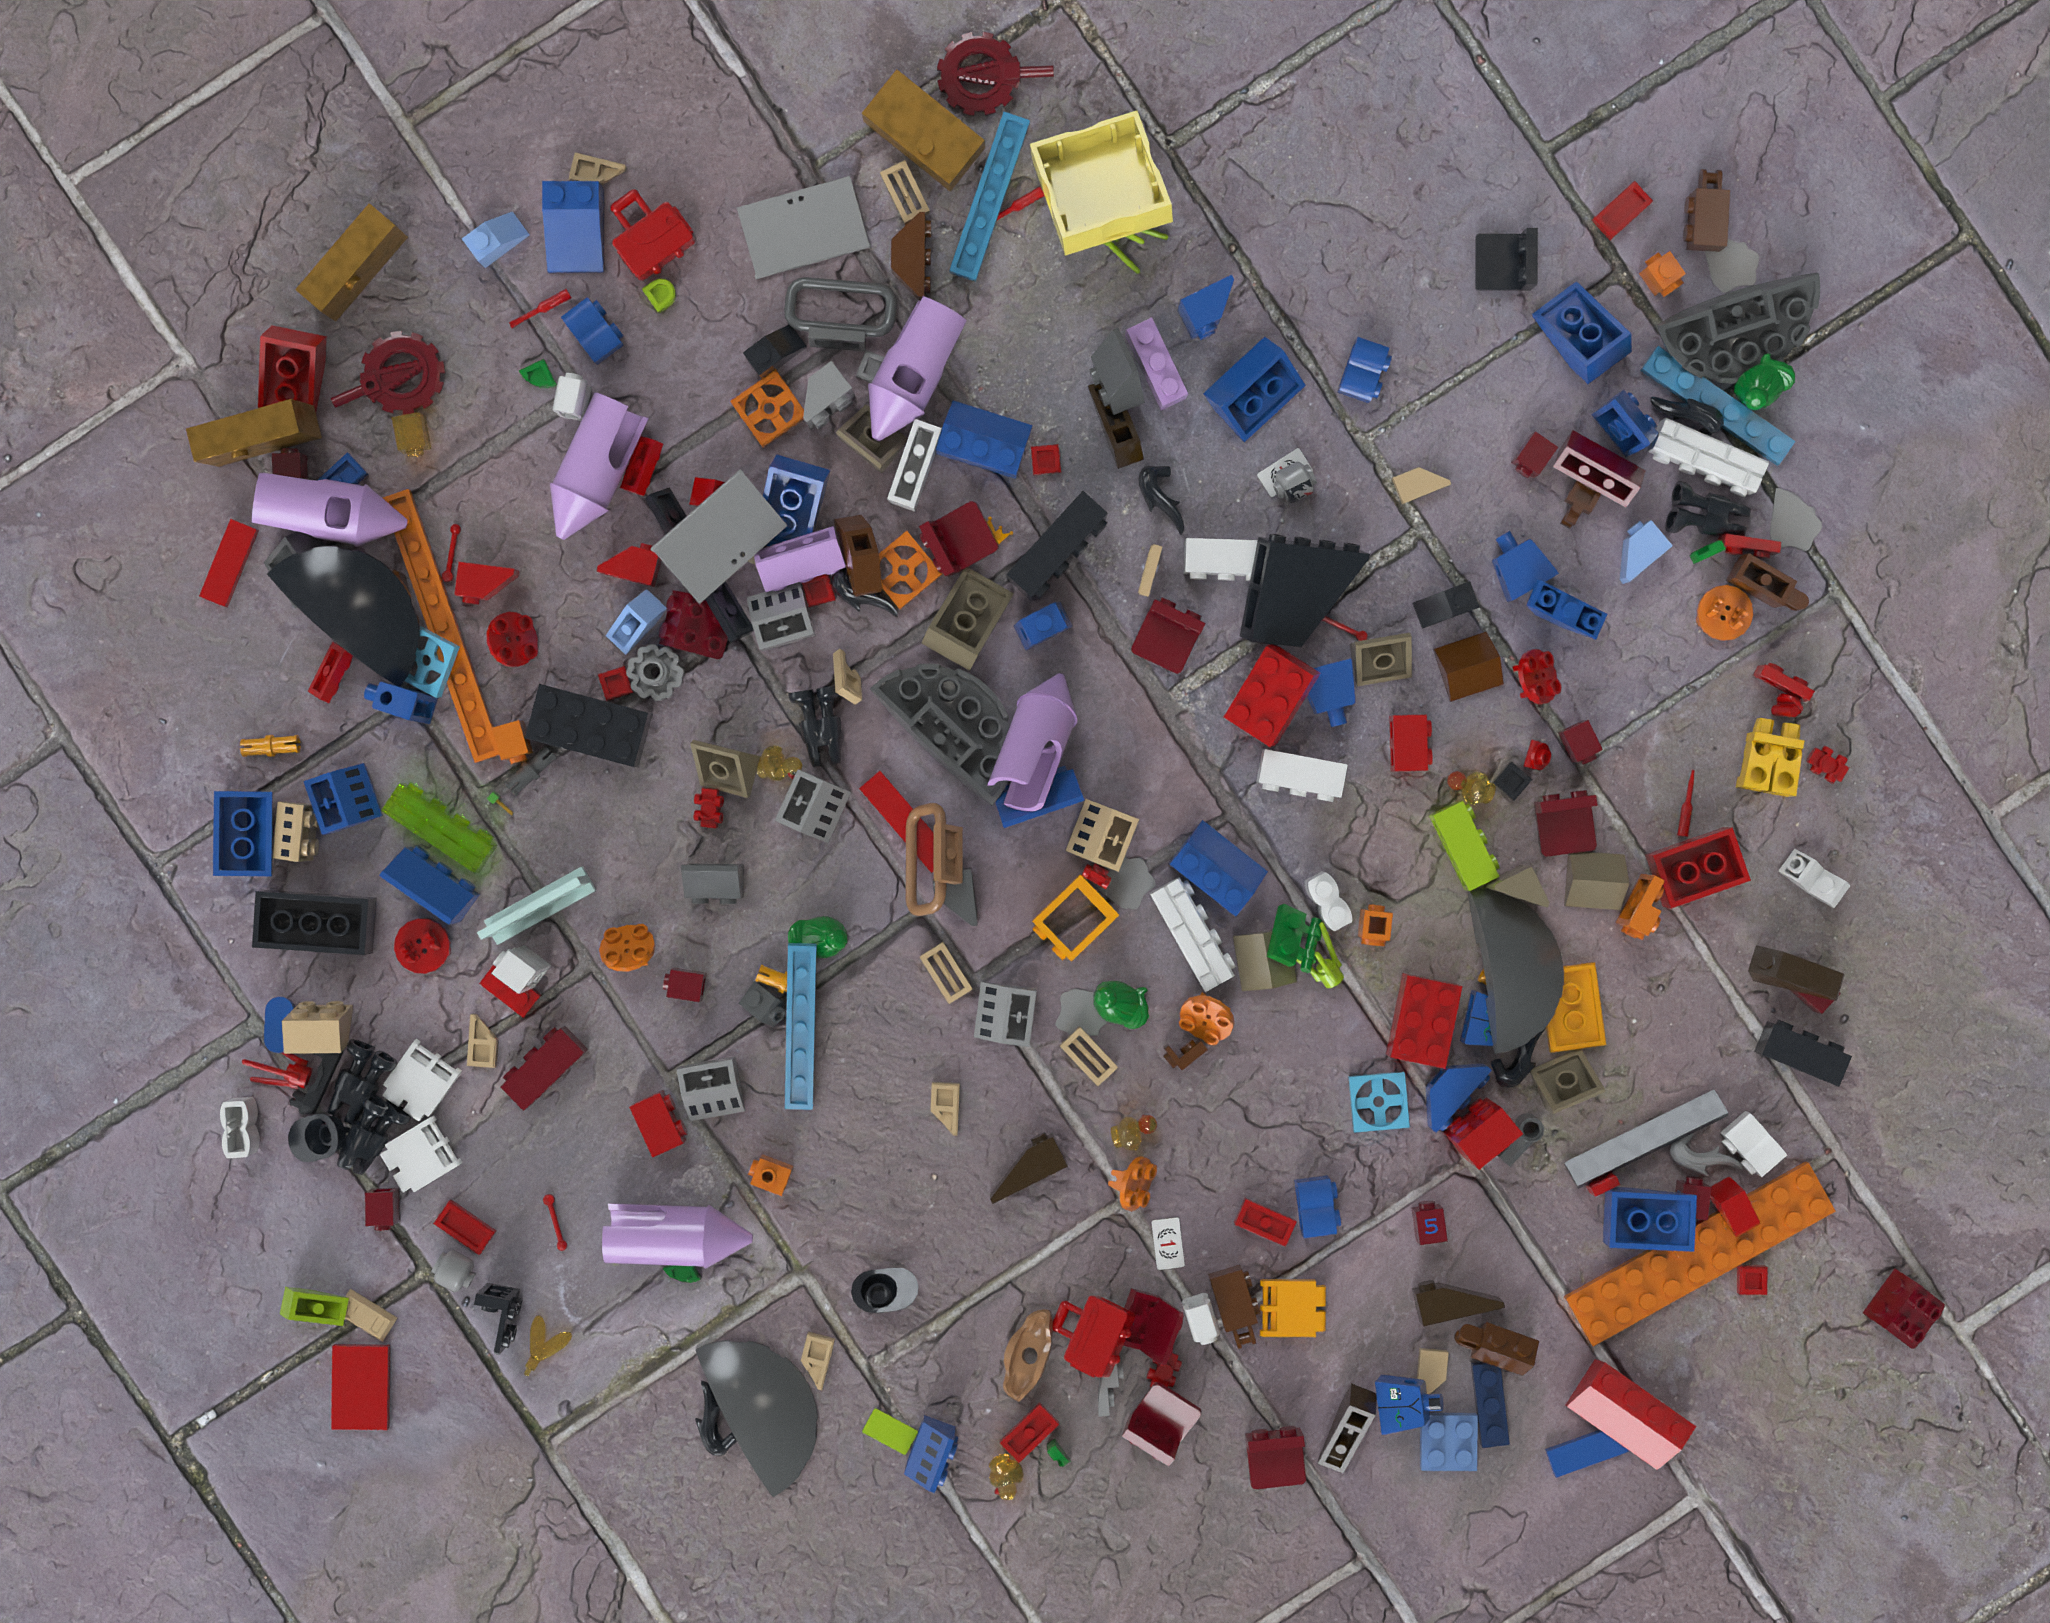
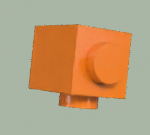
M523 720L492 727L501 760H510V764H515L527 760L526 755L533 753L530 739L525 738L527 729Z
M762 1154L759 1161L753 1160L748 1173L749 1176H752L750 1184L782 1196L794 1166Z

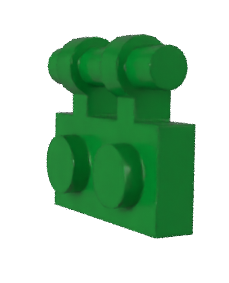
M1286 904L1279 905L1266 957L1288 967L1296 965L1298 959L1302 961L1300 970L1310 973L1312 965L1317 960L1315 951L1317 942L1322 937V931L1319 926L1322 920L1313 917L1311 918L1310 926L1305 924L1306 913ZM1302 937L1307 938L1305 949L1300 947Z

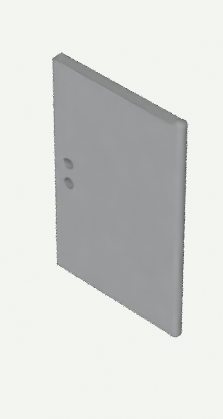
M850 176L737 207L756 273V279L871 247Z
M740 469L653 545L651 551L656 553L700 604L787 527V524Z

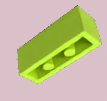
M1457 801L1429 815L1464 890L1471 891L1500 877L1497 872L1500 869L1499 863L1493 854L1489 855L1485 847L1488 841L1481 829L1477 830L1473 822L1476 816L1469 803L1465 805L1464 801Z

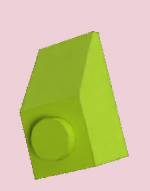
M285 1286L280 1315L288 1320L343 1326L349 1298L317 1290Z

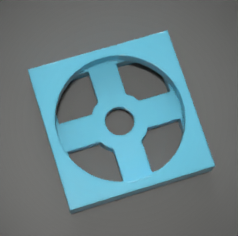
M420 626V636L429 638L425 649L420 650L417 648L415 655L417 657L415 661L418 668L415 676L409 674L405 682L435 698H440L444 692L460 646ZM438 646H440L443 652L444 662L438 659L436 653ZM424 655H428L431 659L428 666L423 663ZM434 670L441 674L434 683H426L429 671Z
M1404 1071L1348 1076L1354 1133L1410 1128ZM1382 1079L1394 1082L1398 1086L1400 1094L1387 1095L1383 1091ZM1371 1080L1372 1092L1368 1097L1356 1098L1360 1087ZM1377 1096H1381L1384 1099V1104L1381 1107H1376L1373 1103L1374 1098ZM1401 1105L1399 1116L1393 1122L1386 1123L1385 1110L1389 1106ZM1370 1108L1374 1111L1375 1124H1368L1363 1121L1358 1115L1357 1109Z

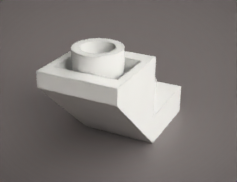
M1796 849L1792 851L1779 869L1783 876L1832 908L1836 907L1850 887L1847 881L1828 872L1815 859Z

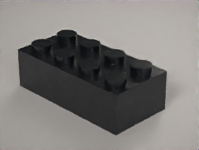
M1082 491L1006 574V579L1030 601L1035 597L1040 600L1050 589L1051 585L1048 582L1054 576L1059 579L1069 568L1070 564L1067 561L1072 556L1078 558L1085 551L1089 544L1086 540L1091 535L1096 538L1104 530L1108 523L1106 521L1108 513L1087 493Z
M539 684L525 738L639 768L653 714Z
M274 890L255 891L252 948L353 955L372 954L377 898Z

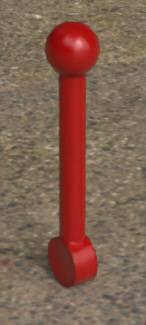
M453 524L450 527L452 537L446 571L442 573V579L446 582H450L454 578L451 570L457 535L461 532V527L458 524Z
M1327 616L1322 620L1356 636L1358 641L1366 640L1368 637L1365 631L1358 632Z
M547 1194L544 1196L543 1202L549 1208L558 1240L557 1249L564 1251L567 1249V1242L563 1240L554 1209L555 1197L552 1194Z

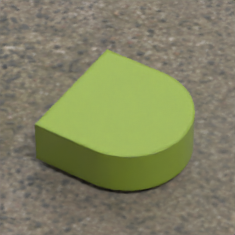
M656 279L642 288L658 313L671 306L676 299V290L673 284L666 279Z

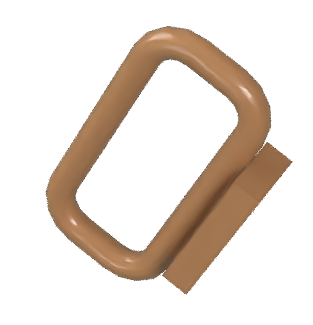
M927 803L917 806L910 812L906 822V906L913 915L924 916L937 912L943 906L946 898L947 883L954 885L963 883V827L946 824V813L938 803ZM934 814L935 895L930 903L919 905L917 903V823L922 816Z

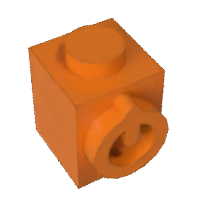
M1671 251L1663 256L1659 252L1645 261L1647 267L1639 273L1653 295L1656 296L1661 293L1663 298L1684 284L1681 277L1686 274Z
M1368 904V909H1360L1358 937L1361 938V944L1385 946L1386 941H1390L1393 913L1385 911V906Z

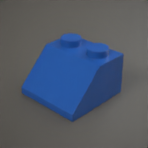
M1232 275L1180 300L1177 311L1192 340L1197 337L1200 340H1204L1215 334L1214 330L1218 328L1217 326L1221 320L1234 282Z

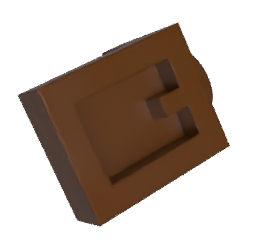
M1191 1039L1179 1049L1182 1053L1177 1056L1167 1043L1164 1046L1167 1053L1163 1057L1173 1069L1178 1065L1181 1070H1184L1208 1049L1200 1039L1196 1042Z

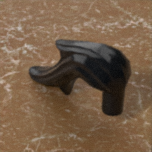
M1651 397V403L1657 410L1673 416V420L1684 418L1699 422L1704 426L1699 432L1711 436L1713 433L1720 431L1724 425V417L1720 410L1689 398L1687 399L1688 403Z
M1148 465L1144 467L1139 474L1138 481L1149 511L1152 512L1154 506L1160 508L1170 517L1178 532L1182 535L1184 522L1176 507L1180 504V501L1167 497L1160 489L1157 477H1170V466Z
M846 567L837 571L832 576L831 583L835 593L858 612H860V605L867 604L882 608L893 616L898 617V612L894 605L882 597L880 592L854 597Z
M1546 1027L1530 1039L1528 1043L1518 1047L1517 1055L1507 1069L1504 1068L1501 1059L1491 1061L1495 1079L1502 1088H1513L1520 1084L1536 1066V1062H1531V1056L1538 1039Z
M701 1381L705 1403L704 1415L702 1420L695 1418L706 1450L712 1455L722 1456L727 1453L737 1440L732 1432L724 1439L720 1435L717 1422L721 1409L716 1402L710 1385L706 1381Z

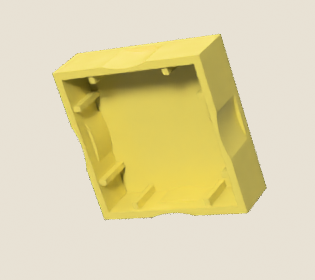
M1138 110L1101 121L1084 130L1066 132L1030 144L1032 161L1065 255L1173 222L1172 204L1160 171L1152 160L1150 144Z

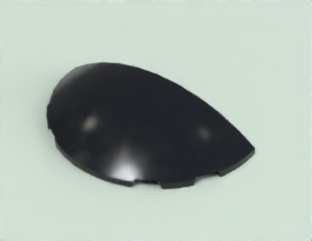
M320 546L301 553H294L279 562L267 573L276 586L314 624L351 655L396 686L400 687L406 680L417 657L415 654L420 638L419 617L415 614L411 603L412 597L408 589L388 566L373 556L359 550L351 551L338 548V546Z

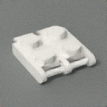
M415 1039L383 1085L387 1089L382 1096L397 1107L401 1106L404 1100L408 1103L403 1111L417 1121H421L424 1115L430 1117L462 1073V1070L459 1068L454 1069L441 1060V1055L438 1053L434 1055L420 1045L421 1041Z
M434 1115L385 1144L388 1150L380 1154L389 1171L396 1167L400 1169V1172L393 1175L402 1192L410 1188L413 1192H416L463 1163L460 1158H456L448 1144L450 1142L448 1137L444 1138L434 1122L437 1120Z

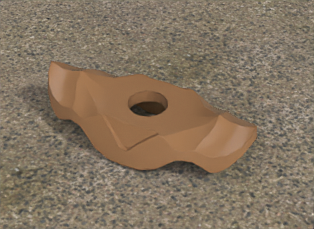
M1037 1310L1028 1315L1022 1327L1012 1336L1004 1354L1006 1372L1003 1388L1007 1395L1015 1401L1022 1400L1034 1388L1045 1370L1051 1352L1053 1335L1052 1314L1050 1310ZM1028 1347L1034 1348L1038 1355L1036 1362L1033 1364L1026 1362L1024 1359V1352Z

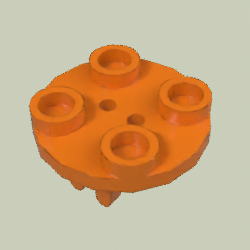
M1730 585L1716 586L1707 591L1700 599L1696 611V623L1711 638L1721 641L1733 640L1743 635L1750 627L1753 618V607L1747 594L1739 588Z
M625 925L617 928L612 927L604 932L599 952L602 962L608 968L615 971L628 972L648 965V961L654 955L656 945L653 935L648 931L646 925Z
M1201 992L1200 995L1190 997L1183 1003L1179 1013V1026L1183 1030L1190 1032L1193 1036L1204 1040L1205 1043L1216 1045L1220 1040H1224L1231 1034L1235 1024L1234 1016L1230 1011L1231 1008L1227 1007L1220 1000L1206 996L1207 994Z
M1139 1156L1130 1163L1127 1170L1111 1171V1175L1116 1176L1117 1180L1109 1181L1108 1185L1120 1192V1203L1123 1209L1132 1212L1139 1207L1145 1208L1150 1200V1192L1148 1191L1151 1181L1156 1176L1157 1166L1152 1164L1150 1159Z

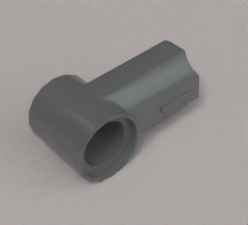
M1524 1113L1517 1117L1515 1124L1523 1135L1497 1155L1510 1167L1533 1142H1537L1544 1135L1542 1122L1531 1113ZM1527 1122H1535L1536 1128L1532 1133H1523V1127Z

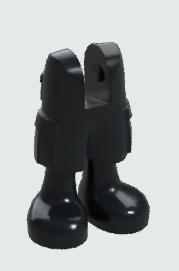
M1678 481L1675 484L1671 496L1672 503L1679 506L1701 508L1703 513L1697 514L1678 507L1671 509L1665 523L1667 532L1677 533L1686 526H1697L1701 534L1745 536L1747 527L1728 523L1727 520L1729 514L1750 517L1751 508L1730 501L1729 498L1710 492L1705 497L1698 495L1687 482Z
M835 686L816 689L822 714L820 720L816 718L813 689L788 693L790 702L799 705L805 720L799 723L803 743L806 744L812 767H821L819 746L825 745L829 747L828 752L832 765L840 763L842 729L840 717L834 716L833 713L835 698L839 696L835 692Z
M351 1039L348 1042L347 1050L353 1055V1061L350 1068L341 1070L335 1082V1091L327 1111L332 1116H336L344 1102L350 1105L344 1122L350 1125L356 1122L364 1111L363 1100L368 1094L376 1095L380 1086L376 1081L385 1071H393L397 1064L396 1059L388 1053L380 1050L376 1051L371 1060L370 1069L363 1078L361 1072L372 1056L375 1047L356 1039Z
M368 1094L363 1100L364 1113L360 1121L353 1122L348 1135H346L345 1144L339 1152L338 1167L348 1170L353 1166L354 1173L363 1175L376 1156H379L385 1144L388 1143L389 1136L386 1133L388 1128L393 1123L399 1125L409 1123L412 1116L403 1111L404 1108L402 1106L397 1107L389 1100L385 1102L377 1095ZM379 1117L376 1125L371 1127L374 1120Z

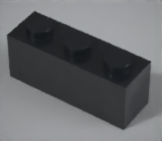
M1779 1019L1776 1024L1766 1022L1754 1052L1832 1085L1840 1086L1852 1058L1851 1055L1844 1053L1845 1047L1831 1041L1827 1045L1818 1042L1819 1036L1803 1030L1802 1035L1792 1031L1793 1025Z

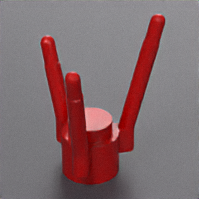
M281 1053L295 1062V1064L290 1063L286 1070L247 1059L242 1060L244 1065L284 1076L285 1079L250 1077L251 1082L285 1086L296 1090L299 1087L306 1088L313 1068L307 1066L308 1060L299 1058L293 1053Z

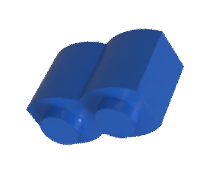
M587 297L561 316V319L594 363L598 365L624 346L620 340L624 335L614 322L609 325L603 318L607 313L597 300L592 303Z
M1357 337L1337 393L1366 403L1371 402L1372 397L1377 399L1383 384L1379 382L1380 374L1382 371L1387 372L1392 356L1388 355L1389 347Z
M1328 1175L1294 1180L1299 1225L1303 1238L1337 1234V1226H1341L1339 1209L1334 1210L1333 1199L1338 1198L1336 1183L1331 1182Z

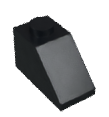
M787 325L764 336L745 350L743 354L762 379L775 369L778 370L806 349L807 346L794 328Z
M1470 581L1412 603L1422 629L1480 608Z

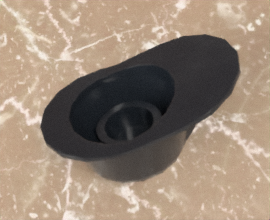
M322 1113L304 1117L295 1121L291 1126L288 1134L289 1147L293 1155L303 1162H313L329 1158L343 1147L346 1133L349 1132L350 1127H344L339 1118Z
M904 1268L869 1270L856 1277L852 1284L851 1295L858 1308L865 1312L881 1314L899 1311L910 1306L918 1295L919 1286L917 1278L912 1272Z

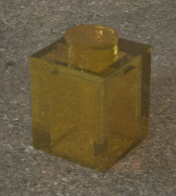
M417 412L392 417L397 450L399 452L407 454V457H417L424 455V450L431 449L426 416Z

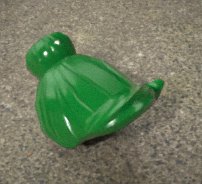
M1771 354L1763 355L1760 364L1744 372L1735 384L1734 393L1738 401L1751 410H1759L1771 405L1780 397L1782 392L1789 390L1795 383V372L1792 366L1771 359Z
M829 916L798 920L791 925L788 931V942L817 944L816 958H830L846 947L848 943L847 930L841 922Z
M1115 980L1105 981L1097 986L1093 994V1005L1105 1021L1123 1025L1128 1029H1137L1143 1026L1149 1018L1148 1004L1144 997V994L1148 992L1146 987L1134 989L1126 983Z

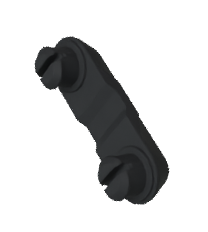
M343 1051L341 1053H313L322 1058L317 1070V1079L309 1087L307 1094L298 1089L292 1094L293 1098L289 1101L291 1106L299 1109V1114H314L317 1111Z

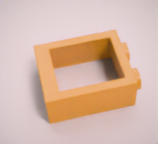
M1079 874L1032 919V922L1035 924L1032 929L1043 941L1047 937L1055 945L1051 949L1062 961L1066 957L1073 961L1119 914ZM1078 888L1106 918L1070 950L1046 926L1043 920Z

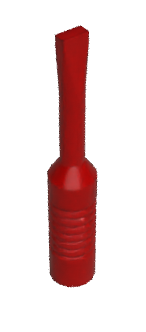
M1039 186L1013 201L1009 208L999 213L997 221L1011 212L1020 211L1043 198L1044 193Z
M566 288L540 302L537 308L510 321L509 324L511 328H514L540 312L546 313L563 302L570 300L572 297Z
M1695 770L1691 771L1686 800L1681 807L1677 836L1688 837L1693 810L1691 799Z

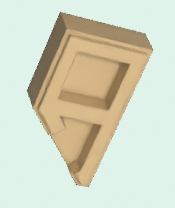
M575 153L568 180L599 181L601 185H604L625 172L627 167L624 164Z
M1420 467L1392 478L1402 504L1451 485L1450 480Z
M1155 544L1150 546L1138 590L1139 595L1149 597L1162 546Z
M839 649L833 653L835 692L853 704H857L862 700L861 678L855 669L850 670L845 660V652Z
M470 1014L467 1066L495 1068L497 1067L498 1038L477 1014Z
M932 1082L931 1112L946 1126L953 1136H957L960 1083Z
M808 1332L801 1362L805 1369L808 1370L817 1389L822 1390L835 1338Z
M1419 1348L1417 1379L1425 1381L1427 1394L1433 1392L1446 1381L1449 1353L1447 1350Z

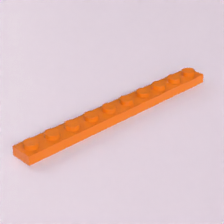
M406 489L383 497L386 502L408 519L407 527L394 532L428 630L460 646L447 685L474 762L478 763L499 755V751L492 730L494 726L410 489ZM438 646L436 652L438 659L444 662L443 652L440 646Z

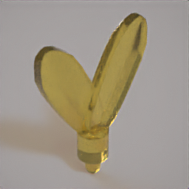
M540 1315L536 1316L530 1328L531 1356L525 1365L524 1375L529 1376L531 1371H535L540 1361L545 1360L567 1346L572 1334L570 1332H560L545 1342V1322Z

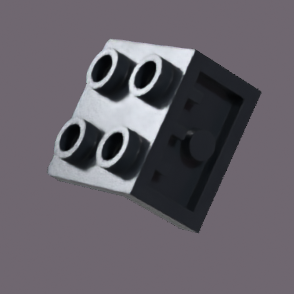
M1526 228L1521 234L1479 233L1475 236V289L1477 291H1531L1538 284V228Z
M486 1283L476 1293L474 1305L482 1306L481 1310L495 1313L498 1310H502L494 1348V1354L500 1355L505 1348H509L510 1342L515 1340L517 1325H513L514 1318L521 1311L523 1298L519 1297V1288Z

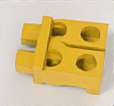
M1757 718L1753 732L1747 733L1744 759L1735 788L1784 797L1796 796L1802 749L1805 742L1804 740H1799L1800 725L1782 723L1781 734L1777 736L1772 735L1774 720Z

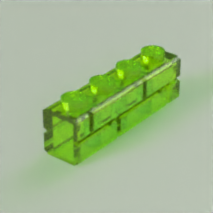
M409 782L408 785L406 783H399L381 811L473 873H480L498 846L492 841L494 836L481 828L476 831L470 827L471 821L459 813H456L454 816L446 811L448 806L435 797L430 800L422 795L424 789L413 782Z

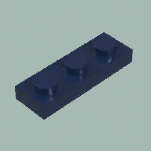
M1485 1362L1471 1363L1480 1446L1488 1448L1510 1445L1501 1368Z

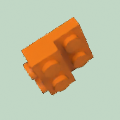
M1640 875L1615 922L1623 926L1621 932L1635 939L1643 940L1645 935L1649 936L1650 932L1654 933L1661 921L1659 917L1661 910L1653 907L1652 904L1653 902L1657 903L1664 892L1662 885L1665 880L1655 875Z

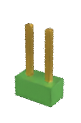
M493 791L487 799L492 804L497 802L512 815L514 812L498 799L500 795Z

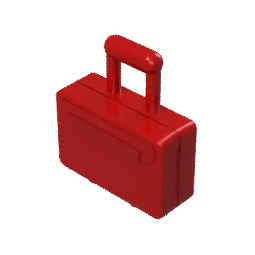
M632 189L610 206L611 212L614 213L626 230L613 239L612 244L632 274H635L639 281H644L652 274H660L663 266L676 257L682 258L684 251L695 243L692 228L676 206L672 207L669 202H664L651 211L639 192ZM636 201L646 216L631 226L621 211Z
M1089 1296L1084 1309L1066 1300L1062 1301L1052 1323L1054 1332L1071 1339L1064 1354V1360L1071 1363V1367L1093 1378L1110 1377L1115 1364L1120 1362L1119 1355L1126 1338L1131 1336L1130 1328L1135 1319V1313L1101 1296ZM1069 1310L1080 1315L1074 1333L1063 1328Z

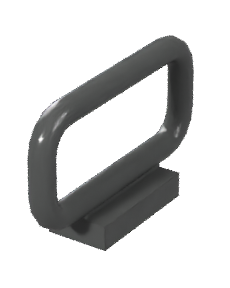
M804 277L794 280L788 286L785 296L784 315L791 327L799 331L809 332L810 347L865 352L866 337H882L888 334L894 327L897 299L891 288L880 283ZM801 289H818L881 295L886 300L884 322L879 326L801 320L795 314L797 293Z

